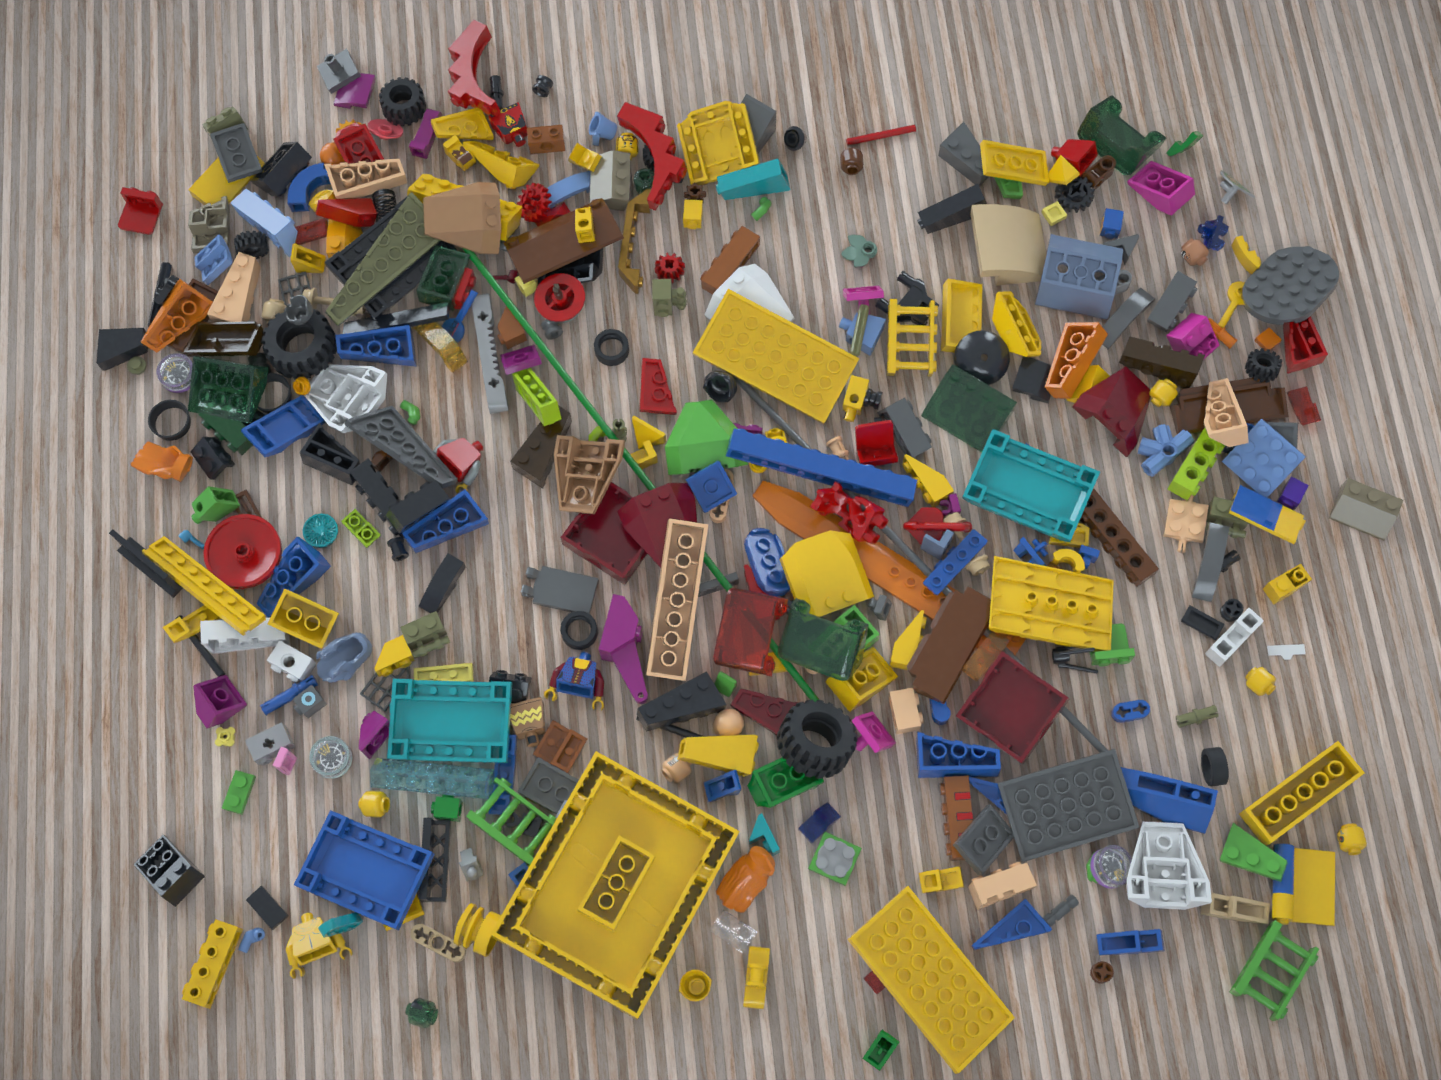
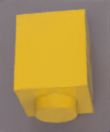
M684 200L683 227L688 229L702 228L703 200Z

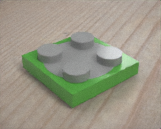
M824 832L808 869L846 886L862 848Z

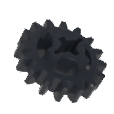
M1078 176L1067 185L1058 184L1056 186L1054 197L1058 199L1059 204H1063V209L1067 207L1068 212L1074 209L1078 213L1079 209L1085 211L1086 206L1090 207L1094 199L1095 189H1091L1092 183H1086L1087 178L1082 180L1081 176Z

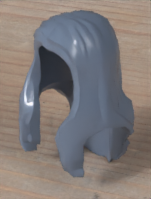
M356 632L337 638L330 642L322 651L317 652L316 659L320 658L316 666L318 676L323 681H328L329 683L351 679L355 671L372 653L373 646L366 635Z

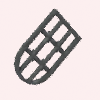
M306 271L278 279L282 298L287 307L290 304H286L284 294L290 293L292 298L294 297V291L300 290L301 295H303L304 288L311 290ZM305 275L307 285L301 286L299 277ZM297 278L298 286L292 289L290 279ZM287 280L289 289L283 291L281 282Z
M406 667L398 675L390 674L389 676L393 679H399L407 670L406 679H409L410 672L408 667ZM375 673L360 695L385 712L391 700L385 708L381 707L380 703L385 697L392 696L389 692L392 689V684L385 690L381 685L389 676L383 677L380 682L375 683L374 679L377 677V673ZM373 684L376 688L369 697L365 696L364 692ZM380 689L384 694L375 703L371 698Z

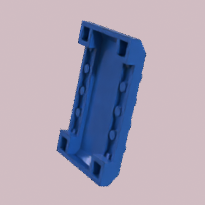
M330 810L294 885L399 931L435 854Z

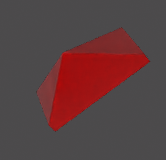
M563 202L547 210V217L542 216V221L537 220L536 225L541 226L571 211Z

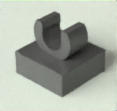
M880 594L878 601L870 599L868 607H871L870 610L875 613L878 619L886 621L892 603L887 596Z

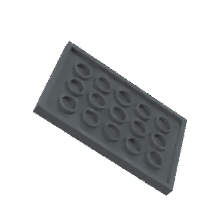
M1115 749L997 783L1021 862L1140 828Z

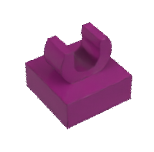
M956 493L950 494L947 500L940 501L939 506L948 507L947 510L942 511L943 516L956 512L961 513Z

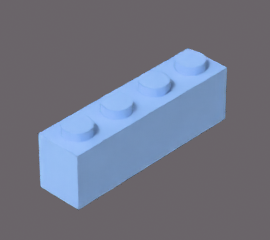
M245 189L231 202L232 206L243 219L253 227H256L262 234L265 233L278 248L281 246L284 253L290 257L292 244L295 243L298 233L294 227L295 222L289 216L285 217L278 208L274 209L267 200L263 201L256 192L252 193Z

